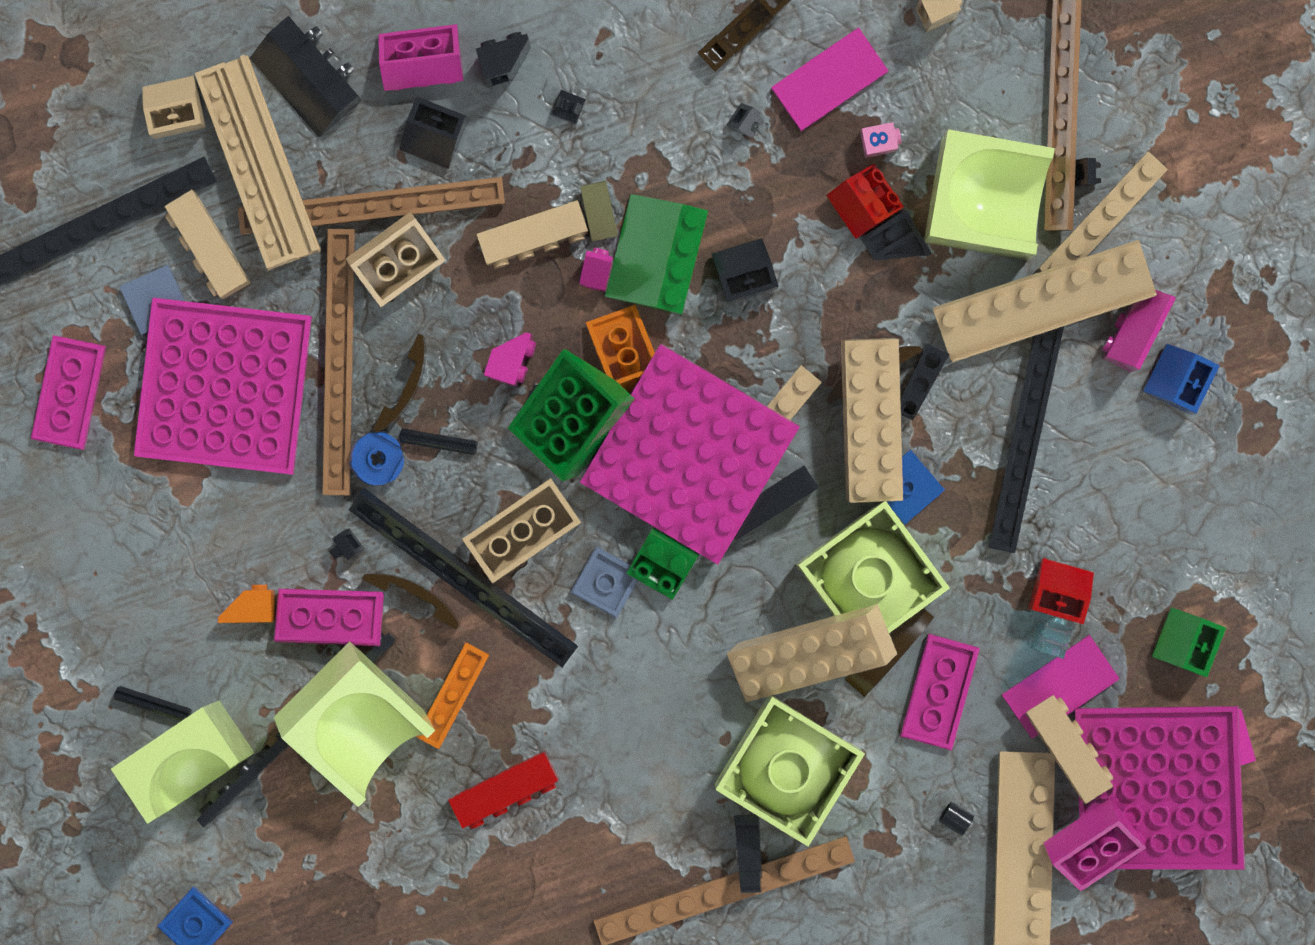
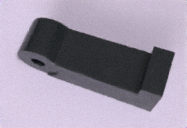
M930 344L925 345L900 398L902 416L913 421L950 354Z
M756 814L734 815L741 893H761L760 818Z

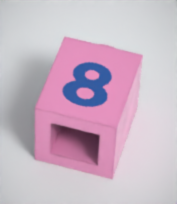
M893 122L862 128L860 131L865 158L896 152L898 145L902 144L899 128H894Z

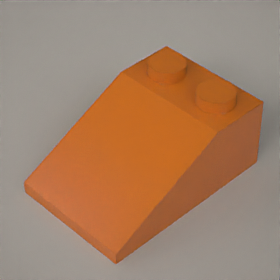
M636 305L585 322L603 373L616 380L630 395L655 354Z

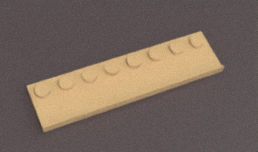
M248 55L239 56V59L231 62H223L196 72L195 76L266 268L271 270L316 252H321L250 58Z
M1136 240L933 307V311L948 354H950V360L955 362L1154 297L1157 294L1140 241Z
M999 751L993 945H1050L1052 862L1043 843L1053 836L1055 759L1050 752Z

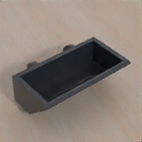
M287 16L266 35L250 56V59L314 133L320 137L362 101L345 81L353 73L354 68L347 62L336 70L328 61L335 52L330 48L322 54L314 45L323 35L318 26L313 27L304 34L295 22Z

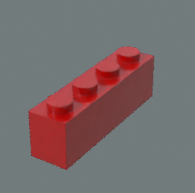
M544 750L450 797L448 801L462 829L469 826L470 830L485 823L483 818L491 814L496 818L508 812L507 806L515 802L520 806L532 800L531 794L539 790L544 794L556 788L555 782L559 781V777Z

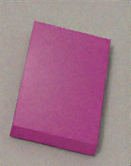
M858 27L776 83L771 89L800 132H802L888 73L889 70Z
M55 335L52 336L31 439L85 450L107 346Z
M278 589L274 641L276 643L347 645L351 642L353 645L380 646L384 593L372 591Z
M932 634L927 635L902 725L901 737L952 751L979 654V647Z
M1087 635L1003 692L1001 696L1029 737L1033 739L1039 734L1025 713L1054 695L1056 699L1061 697L1069 709L1066 712V715H1068L1120 678L1092 637Z

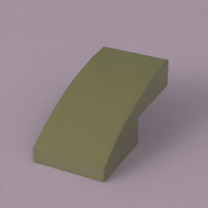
M606 180L580 186L592 242L618 236Z

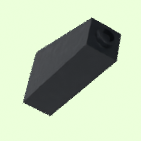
M805 465L760 493L734 537L735 540L740 539L819 488Z

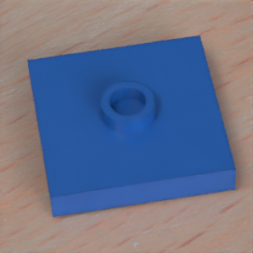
M911 450L902 456L903 501H886L904 525L945 491Z
M193 886L157 927L176 945H213L233 921L200 890Z

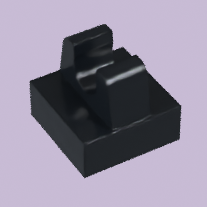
M561 90L551 115L577 125L586 99Z
M740 103L726 125L736 132L754 137L755 133L751 131V126L753 123L762 126L763 120L759 116L760 112L754 107Z
M1096 158L1076 160L1075 187L1080 188L1101 183V178H1096V169L1101 168V164L1096 162Z
M348 528L332 538L336 546L329 553L334 560L343 555L349 560L365 549L351 529Z

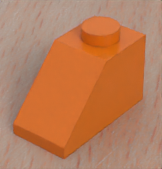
M267 584L251 585V590H244L218 617V623L274 622L275 589L267 590Z

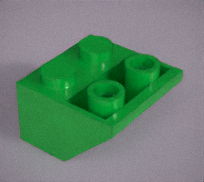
M653 526L626 574L673 600L697 560L699 553Z
M1170 607L1152 657L1197 675L1208 677L1227 627Z

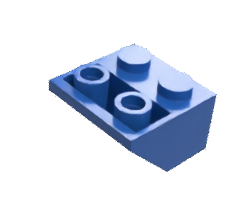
M1166 344L1143 392L1190 415L1197 414L1220 365L1196 353Z

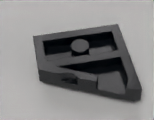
M907 210L901 211L860 237L873 260L929 256L932 254Z

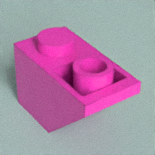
M593 248L592 252L586 250L579 283L581 287L606 293L614 262L613 257L609 256V251L599 248Z

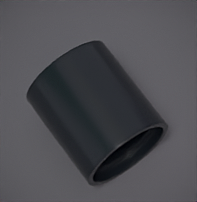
M951 801L940 816L939 822L963 836L971 825L974 815Z

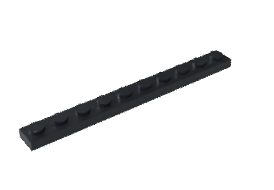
M201 157L1 254L0 286L165 207L190 190L196 192L217 182L206 157Z
M1064 326L1033 337L988 548L1010 553L1016 552Z
M363 488L349 508L350 512L560 667H564L578 648L577 644L371 492Z
M381 632L380 646H374L367 654L364 651L362 653L375 663L398 638L392 632H388L386 635ZM280 733L275 736L278 739L271 747L268 744L265 745L256 754L259 759L252 766L247 763L237 773L240 778L234 784L230 781L218 791L220 797L214 803L209 800L199 810L202 815L197 821L203 828L209 825L290 746L281 738Z

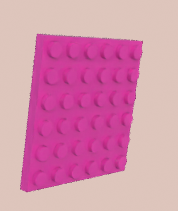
M152 298L134 456L294 475L312 316Z
M660 344L631 394L635 398L634 401L609 431L580 483L718 565L793 440L800 425L665 345Z
M1239 706L1075 709V719L1084 732L1081 738L1086 745L1088 743L1092 744L1099 755L1095 758L1100 767L1105 765L1114 778L1110 781L1113 787L1090 802L1083 804L1078 796L1079 818L1110 799L1124 813L1146 846V849L1116 869H1245Z

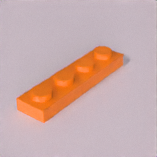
M467 642L465 643L427 714L435 731L428 738L424 735L416 736L417 738L440 749L490 654Z

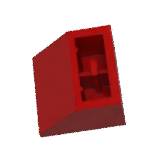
M875 163L848 178L826 195L855 239L869 232L904 208L898 195L889 186L883 173L877 168Z
M1042 558L1028 609L1084 624L1091 601L1094 572Z

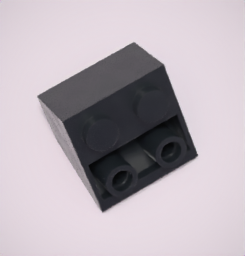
M521 32L511 33L506 36V40L496 42L495 39L482 42L480 44L481 47L476 48L487 87H493L514 80L531 49L528 34L522 35Z
M416 96L406 121L399 150L449 169L467 125L468 118L466 115Z
M762 238L711 253L726 304L778 289L779 285L772 262Z

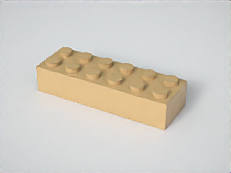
M899 339L841 340L846 500L849 503L903 501Z
M876 604L739 642L726 654L745 701L749 702L885 666L897 655L879 606Z

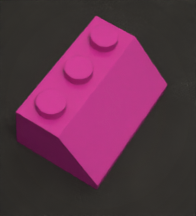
M457 24L378 34L379 66L384 91H398L404 88L427 87L444 83L453 84L464 81Z
M1155 290L1156 296L1130 304L1126 313L1121 312L1114 324L1117 330L1113 338L1109 336L1102 348L1105 352L1103 359L1130 373L1140 370L1176 297Z
M1110 799L1043 842L1052 865L1080 891L1146 849L1144 842L1124 813Z

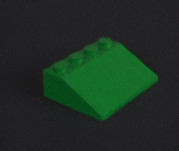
M631 194L605 297L682 316L708 210Z
M564 349L520 409L508 429L564 482L580 475L604 442L611 428L623 416L635 398L616 380Z

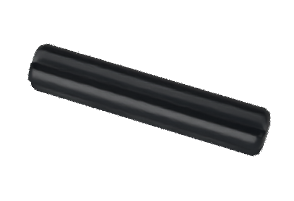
M404 428L401 429L399 436L401 443L475 455L478 448V442L474 440Z
M122 686L117 687L114 693L116 701L179 721L184 720L192 713V710L188 707Z

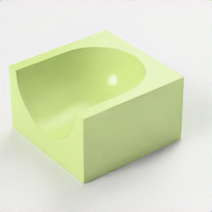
M948 129L941 139L924 241L930 244L1028 261L1037 252L1036 228L1040 201L1055 148Z
M880 501L795 564L833 616L878 604L889 633L950 589L886 501Z
M351 642L340 650L273 717L281 738L357 807L366 800V789L373 774L397 747L418 735H424L428 738L435 731L425 711Z
M772 695L766 698L714 784L715 790L809 847L865 753L857 746L831 733Z
M219 700L200 708L111 768V770L148 824L254 754V751Z

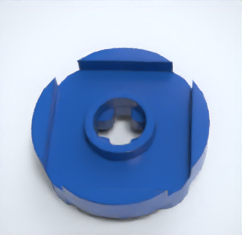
M382 432L367 433L354 443L350 452L349 466L360 481L369 485H384L395 480L401 473L404 465V456H402L399 442L391 435ZM380 452V458L383 460V463H377L374 466L370 458L371 454Z

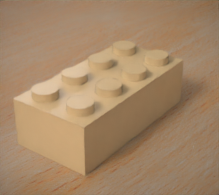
M550 478L462 540L490 581L495 583L582 522L557 485Z

